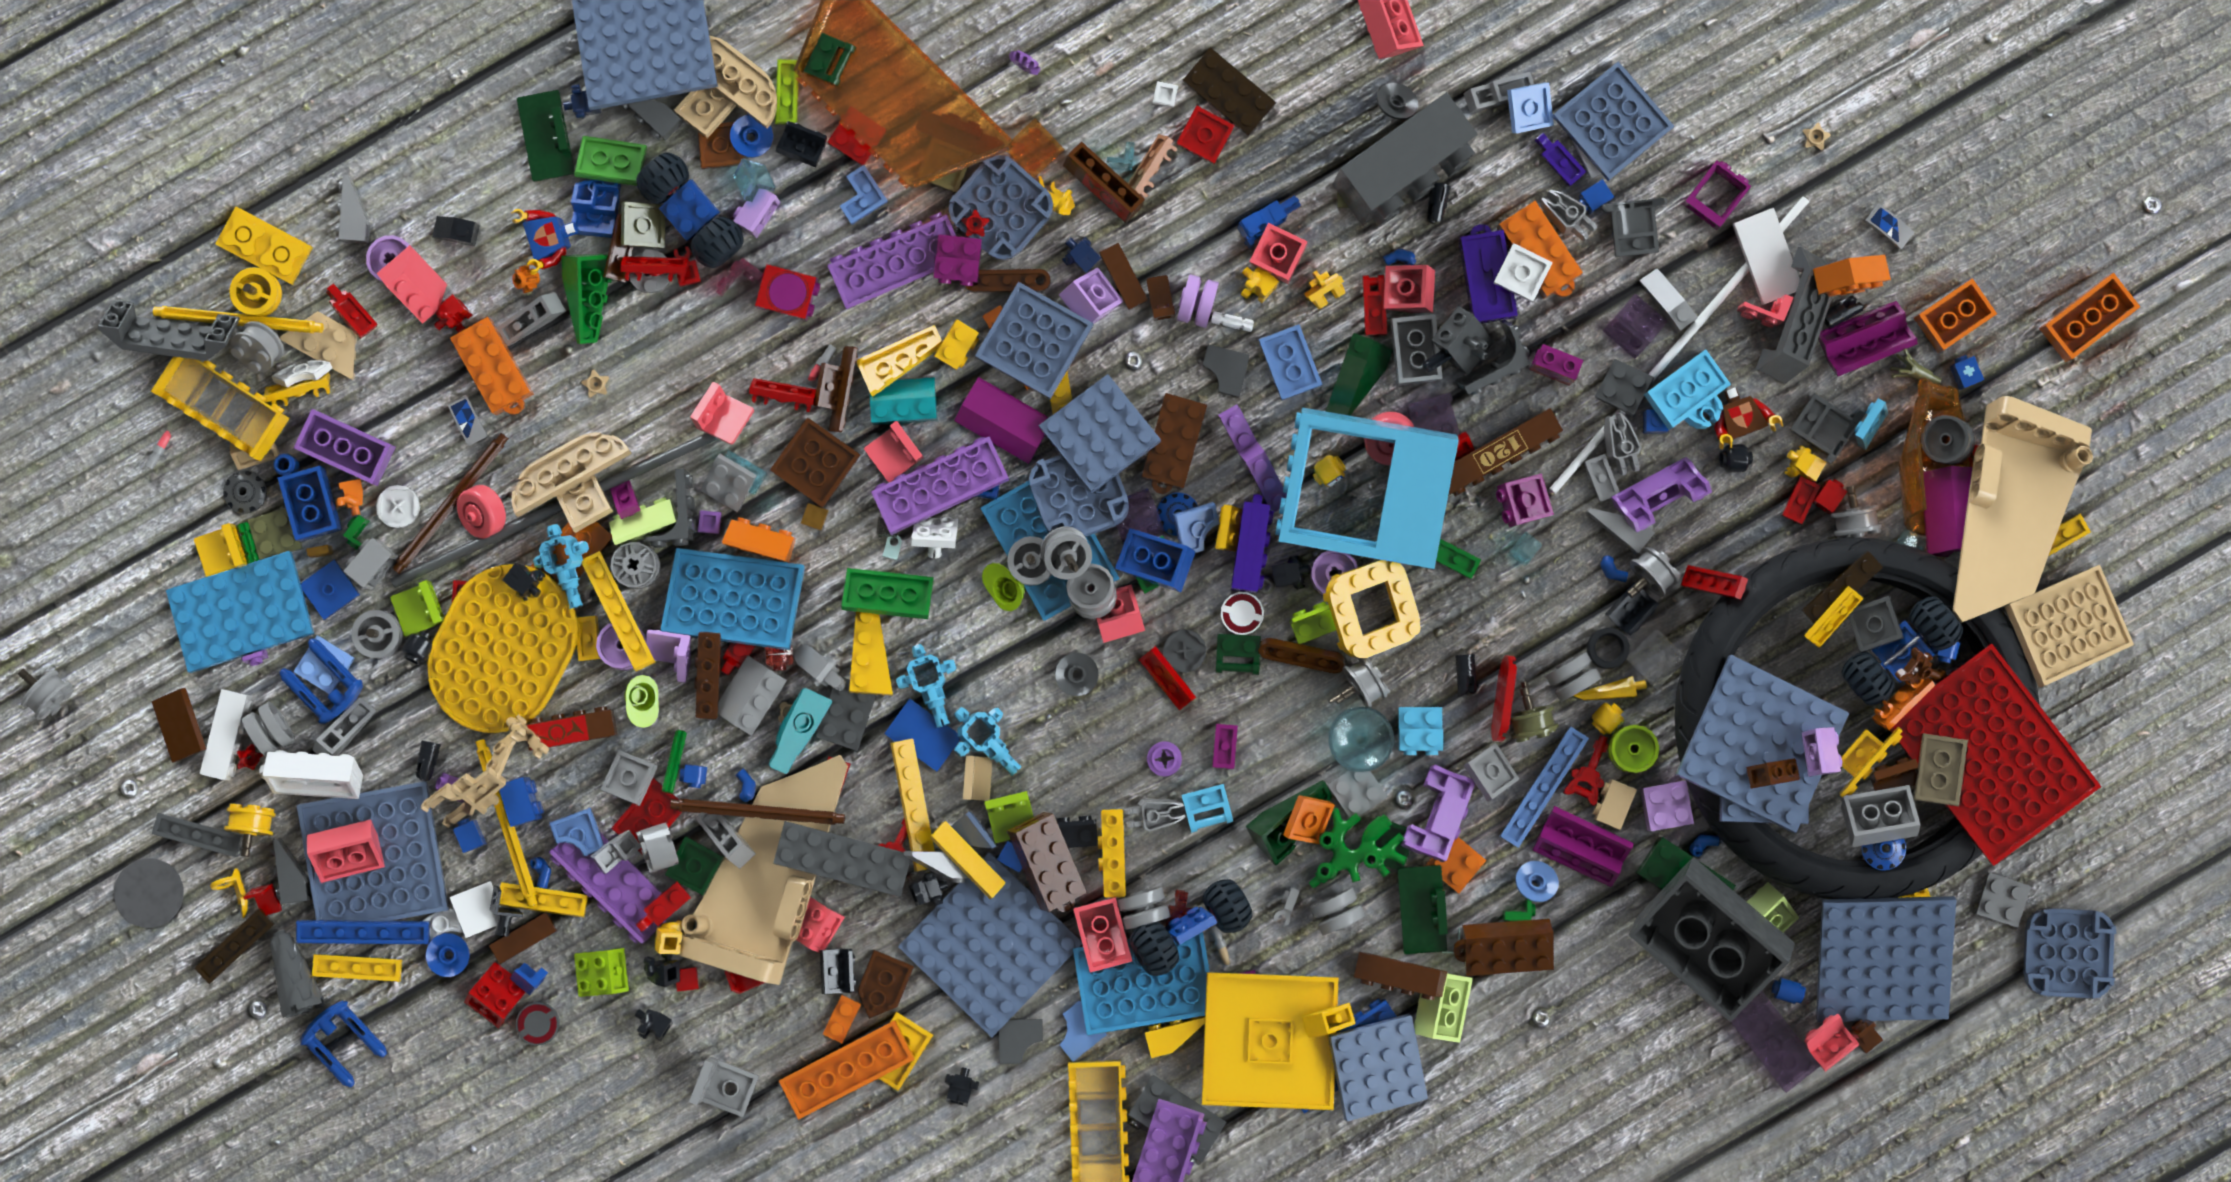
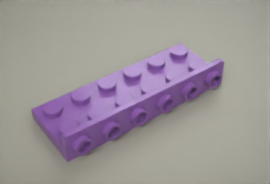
M941 212L929 217L930 221L922 223L921 220L909 225L911 228L904 232H902V229L890 233V238L882 240L880 237L870 241L871 246L863 249L862 246H858L850 250L851 254L842 257V254L831 258V263L827 264L845 308L849 309L933 273L937 254L938 234L956 236L948 215H942Z
M981 437L976 439L970 446H961L948 456L942 455L937 457L933 463L927 466L925 464L920 465L914 469V472L907 475H898L894 481L888 484L881 483L877 485L871 493L890 534L893 535L1010 479L990 437Z
M600 832L605 845L609 840ZM566 842L558 843L554 849L549 851L552 855L550 859L558 867L562 865L567 870L566 875L573 882L578 881L583 886L581 890L588 897L591 898L593 896L598 901L597 906L603 912L609 911L614 916L613 922L620 928L624 926L630 932L628 936L636 944L638 942L644 944L656 932L657 925L654 922L643 932L639 930L636 923L647 915L643 909L662 892L628 859L626 861L621 860L607 874H604L590 857L592 854L584 856L581 850L573 844ZM668 917V918H667L663 923H661L659 926H661L662 924H664L670 917Z
M1158 1099L1132 1182H1184L1185 1174L1190 1175L1194 1162L1190 1161L1192 1154H1197L1200 1142L1196 1141L1198 1134L1203 1135L1207 1123L1203 1121L1205 1114Z

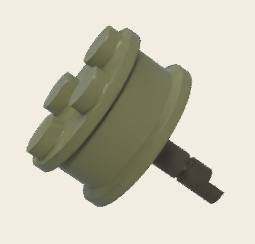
M1527 681L1521 682L1522 688L1520 692L1521 696H1523L1522 700L1525 710L1511 714L1510 718L1514 731L1511 736L1512 739H1516L1517 743L1527 741L1529 737L1535 735L1537 738L1547 737L1550 735L1549 733L1555 732L1559 727L1558 723H1554L1552 715L1554 706L1533 707Z

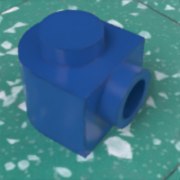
M1956 642L1955 645L1944 650H1935L1930 645V650L1935 656H1938V661L1951 663V660H1956L1960 643Z
M686 764L685 769L681 768L679 781L688 783V787L701 788V784H706L708 767Z

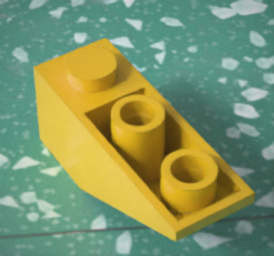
M1205 1016L1194 1017L1186 1021L1169 1022L1170 1025L1161 1027L1160 1023L1148 1026V1030L1144 1032L1151 1058L1173 1053L1205 1024Z

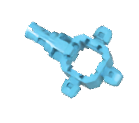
M558 524L548 526L547 534L551 540L541 543L539 548L540 555L533 559L534 566L536 568H544L546 572L557 575L558 585H561L562 591H566L569 609L582 606L583 603L577 589L579 586L578 580L580 579L577 576L576 568L582 564V554L589 550L588 543L586 541L578 542L571 535L561 536L562 531ZM561 543L566 545V548H564L565 554L569 555V559H566L567 563L562 566L556 564L558 559L556 554H553V551L556 550L555 546Z
M921 644L912 647V653L916 660L909 662L907 666L908 676L902 675L896 679L898 688H909V685L912 684L913 689L922 694L925 705H928L929 710L932 711L936 727H943L941 720H943L945 726L949 725L950 721L944 708V699L946 697L942 687L946 681L944 673L950 674L957 669L954 660L943 661L944 664H940L937 657L931 654L925 656L926 652ZM933 662L939 680L935 683L919 687L914 668Z
M960 707L954 715L959 722H963L958 728V737L963 742L957 744L954 749L955 753L962 757L970 750L972 752L983 751L990 760H994L996 763L999 762L1011 776L1017 772L1016 770L1021 768V765L1009 755V750L1006 748L1007 745L999 738L1000 727L996 724L1003 717V712L999 708H994L987 714L985 712H977L969 716L970 713L965 708ZM977 719H981L991 732L981 745H977L966 732Z

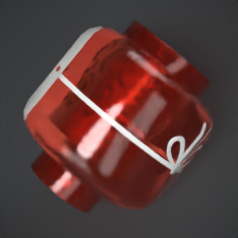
M792 644L790 650L765 647V663L767 666L773 667V671H785L786 666L793 664Z

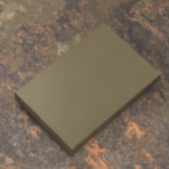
M1922 734L1913 800L1959 806L1968 740Z

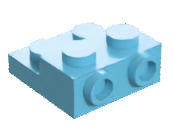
M1398 707V751H1403V755H1417V751H1425V755H1438V751H1443L1442 707Z

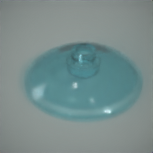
M1353 707L1342 712L1332 723L1328 736L1329 748L1335 760L1344 768L1355 772H1368L1380 767L1389 758L1394 745L1393 729L1387 718L1377 710L1368 707ZM1359 735L1364 737V742L1362 744H1359L1356 741V738Z

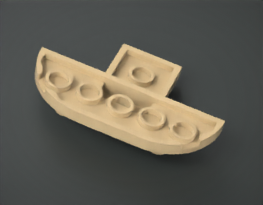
M710 36L718 87L689 92L674 109V113L707 139L736 106L768 129L777 110V94L771 79L760 67L720 38Z
M594 432L579 436L537 459L519 475L515 491H512V507L515 515L520 517L548 500L557 497L572 530L576 533L612 513L613 510L595 474L631 455L630 449L621 439L614 435L610 436Z

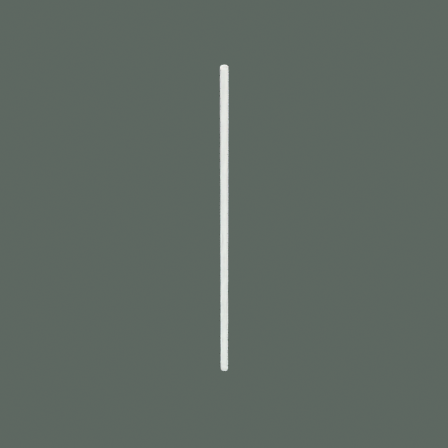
M1802 197L1780 222L1782 232L1785 231L1809 203L1808 199ZM1746 262L1651 370L1649 375L1653 376L1654 380L1749 272ZM1619 409L1612 415L1615 425L1617 424L1616 414H1626ZM1604 426L1549 488L1550 491L1556 494L1605 438Z

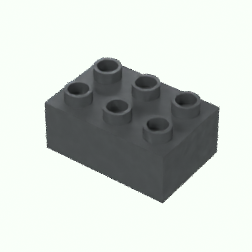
M1446 92L1341 167L1332 185L1345 200V203L1362 226L1373 219L1378 227H1381L1400 213L1399 209L1405 205L1401 198L1408 194L1412 201L1416 202L1435 187L1434 184L1440 180L1437 175L1439 171L1443 169L1446 175L1451 177L1469 163V159L1475 155L1470 146L1478 134Z
M1694 857L1636 917L1629 933L1632 939L1730 1022L1789 963L1795 945L1790 938Z

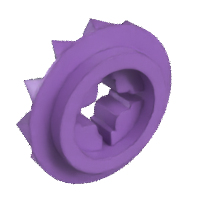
M1017 50L1011 51L1009 54L1010 60L1025 72L1033 75H1038L1041 69L1038 66V62L1026 53Z
M1159 742L1149 750L1147 763L1155 774L1170 776L1180 768L1182 755L1176 745L1170 742ZM1162 749L1165 750L1167 756L1174 757V759L1167 761V769H1164L1162 762L1155 761L1158 757H1162Z

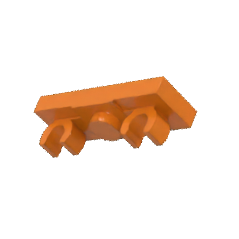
M1917 679L1914 684L1905 681L1906 685L1901 687L1888 701H1882L1884 706L1880 710L1874 709L1873 721L1883 728L1890 730L1935 686L1931 679Z

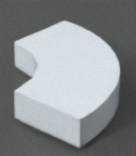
M310 360L307 361L308 364L288 366L272 375L274 383L288 388L294 383L303 380L317 381L329 372L332 366L327 361Z
M454 909L436 912L423 920L429 921L430 942L436 936L445 932H462Z

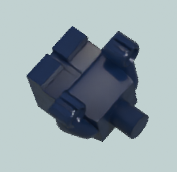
M580 84L571 86V101L563 102L565 111L573 109L576 118L584 119L586 115L601 113V109L590 111L586 90L582 91Z
M1070 237L1065 242L1070 249L1067 251L1065 258H1062V261L1067 266L1074 263L1081 272L1087 273L1101 259L1095 250L1090 247L1091 241L1086 237L1077 242Z

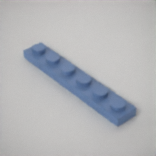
M1571 726L1568 728L1500 834L1501 838L1517 848L1520 847L1589 738Z

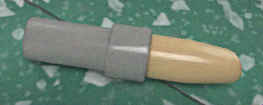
M1213 925L1210 929L1215 941V947L1218 949L1223 964L1229 965L1230 959L1225 939H1223L1218 927Z

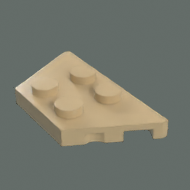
M317 311L305 320L323 323L324 329L322 333L314 332V334L287 331L280 336L281 341L316 360L330 362L332 369L352 380L355 378L354 360H356L355 344L357 343V335L344 325Z

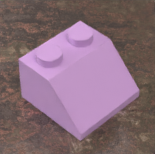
M759 186L749 190L745 197L747 201L743 207L739 206L733 215L735 218L733 221L756 239L780 205L776 195Z
M1098 267L1074 280L1059 294L1072 312L1092 323L1098 322L1124 302Z
M1834 727L1816 728L1802 732L1808 777L1841 772L1842 758L1838 754L1837 749L1839 737Z

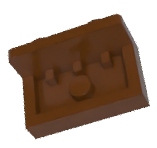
M1903 758L1896 761L1894 766L1888 767L1885 764L1874 768L1875 772L1870 775L1874 791L1910 785V787L1915 786V771L1919 767L1916 759L1909 761V758Z

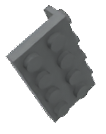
M1152 1075L1132 1109L1127 1114L1128 1124L1137 1130L1141 1128L1148 1134L1158 1099L1204 1113L1203 1121L1207 1122L1203 1135L1198 1134L1196 1141L1200 1142L1197 1154H1192L1190 1159L1191 1162H1194L1193 1166L1195 1164L1200 1165L1227 1122L1163 1080Z

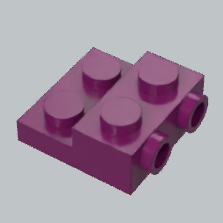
M938 234L934 278H938V283L951 284V280H960V285L973 286V282H978L982 239Z
M1542 473L1497 486L1496 498L1503 505L1502 519L1506 524L1508 523L1509 528L1554 515Z

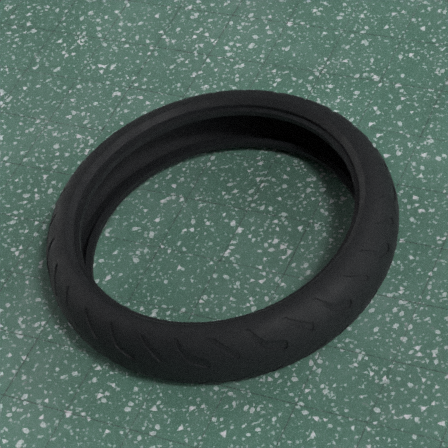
M1836 538L1813 542L1785 551L1749 571L1743 576L1748 579L1741 600L1721 596L1699 626L1685 656L1678 680L1674 716L1675 737L1680 763L1728 656L1735 655L1739 645L1750 629L1780 601L1811 585L1835 580L1862 554L1869 551L1883 566L1869 581L1891 585L1907 591L1922 600L1932 596L1938 597L1953 613L1958 569L1932 554L1897 542L1873 538ZM1998 608L1960 623L1963 627L1962 636L1974 654H1978L1984 648L1993 644L2039 704L2036 680L2012 623L2003 610ZM1686 780L1699 810L1710 827L1739 858L1769 879L1798 892L1825 899L1902 897L1932 887L1948 879L1982 854L1957 819L1953 817L1934 835L1906 849L1905 857L1897 867L1890 870H1878L1871 867L1865 860H1839L1806 850L1784 838L1767 823L1720 822V797Z

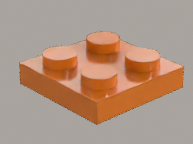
M1299 795L1283 835L1288 839L1320 844L1319 838L1326 829L1335 804L1330 801Z
M1458 837L1453 842L1447 861L1440 862L1431 858L1425 866L1441 865L1442 881L1459 894L1486 862V859Z

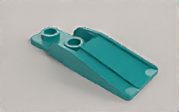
M805 687L802 688L777 733V748L768 764L771 768L784 774L789 772L796 757L799 756L831 706V699Z

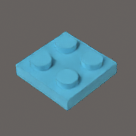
M1879 398L1875 403L1872 402L1866 411L1867 417L1864 422L1860 421L1854 431L1858 446L1865 450L1888 415L1886 402Z

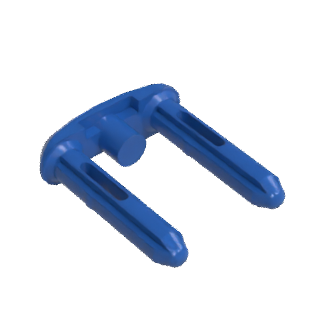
M311 638L308 641L310 650L347 688L344 695L337 688L327 696L334 704L329 710L291 670L283 668L279 674L281 680L319 718L318 723L326 724L342 715L355 702L363 688L362 679L357 680L319 640Z
M340 1001L324 1010L308 1025L300 1038L301 1046L306 1045L344 1086L352 1087L355 1084L353 1076L317 1039L315 1033L321 1029L329 1036L337 1029V1026L330 1019L338 1015L375 1055L385 1057L387 1051L385 1045L348 1007V1001ZM349 1017L364 1031L365 1034H363V1033L352 1023V1021L349 1019ZM317 1047L328 1057L332 1064L317 1050Z

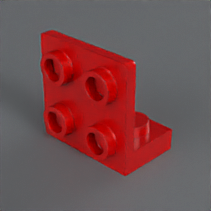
M494 962L468 992L464 1003L497 1028H500L508 1013L526 992L510 979L512 976L510 972Z

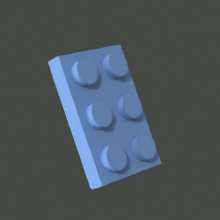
M1299 324L1258 340L1281 401L1322 386Z

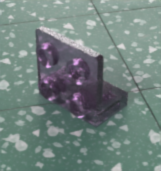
M1634 294L1603 329V332L1636 359L1666 325L1667 320L1637 294Z
M1451 392L1408 404L1407 410L1414 427L1460 435L1451 405L1453 401Z
M1147 488L1127 496L1129 503L1128 514L1120 524L1116 525L1123 545L1129 528L1157 537L1165 536L1164 527L1149 489Z

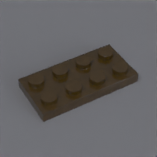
M1211 47L1183 79L1187 86L1247 136L1254 131L1276 105V101Z

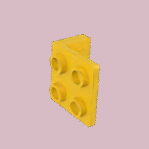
M227 523L221 525L222 529L194 538L206 577L236 567L241 568L248 564L235 524Z

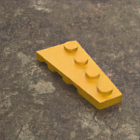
M856 612L849 693L893 696L879 614Z

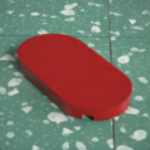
M1510 655L1503 657L1497 681L1491 724V737L1496 742H1503L1505 740V737L1502 735L1507 733L1511 718L1517 667L1516 664H1513V661H1516L1515 656Z

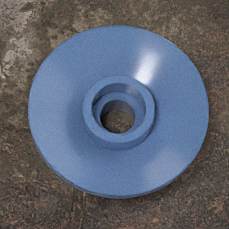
M1527 862L1516 873L1515 882L1517 889L1522 896L1530 901L1545 902L1551 899L1558 890V876L1553 868L1544 862ZM1532 882H1536L1539 887H1535Z

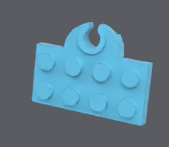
M1704 350L1646 392L1644 396L1668 430L1683 420L1696 429H1706L1712 426L1710 422L1714 424L1719 420L1721 411L1724 409L1717 395L1731 384L1708 351ZM1703 412L1708 414L1710 421L1703 417Z

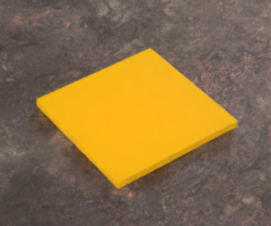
M1207 972L1202 1105L1334 1110L1335 1070L1328 1035L1335 1034L1337 1031L1327 1035L1308 1038L1303 1017L1317 1011L1338 1006L1339 978Z

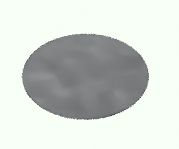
M154 858L139 859L129 864L118 876L114 888L115 904L120 914L131 924L143 928H154L169 922L179 911L184 896L183 883L177 871L168 863Z

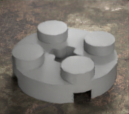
M650 249L634 256L667 258L662 253ZM642 272L640 281H637L635 273H630L631 283L643 293L661 292L670 283L668 280L669 273L646 277Z

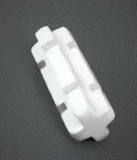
M1216 311L1213 312L1211 319L1213 324L1220 325L1221 323L1223 326L1239 330L1243 328L1244 331L1248 332L1252 331L1254 324L1253 320L1246 318L1243 320L1242 317L1229 314L1222 315V313Z

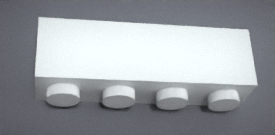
M221 689L200 770L201 775L221 780H230L231 777H234L237 769L235 764L236 756H238L237 751L242 750L241 736L246 733L242 718L252 710V696Z

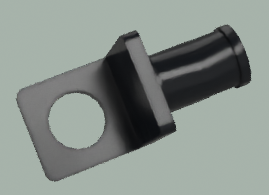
M494 885L490 910L494 915L499 916L495 934L509 936L511 919L513 917H523V913L519 909L499 907L501 889Z

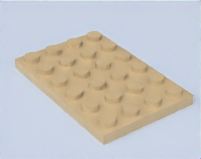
M2100 565L2004 606L2039 688L2134 645Z

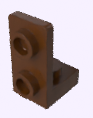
M1168 276L1147 278L1153 320L1175 318Z
M1795 758L1746 767L1751 789L1800 779Z
M1860 1019L1851 1026L1852 1030L1849 1032L1859 1042V1047L1863 1052L1867 1054L1881 1043L1883 1039L1874 1029L1876 1024L1873 1021H1863Z

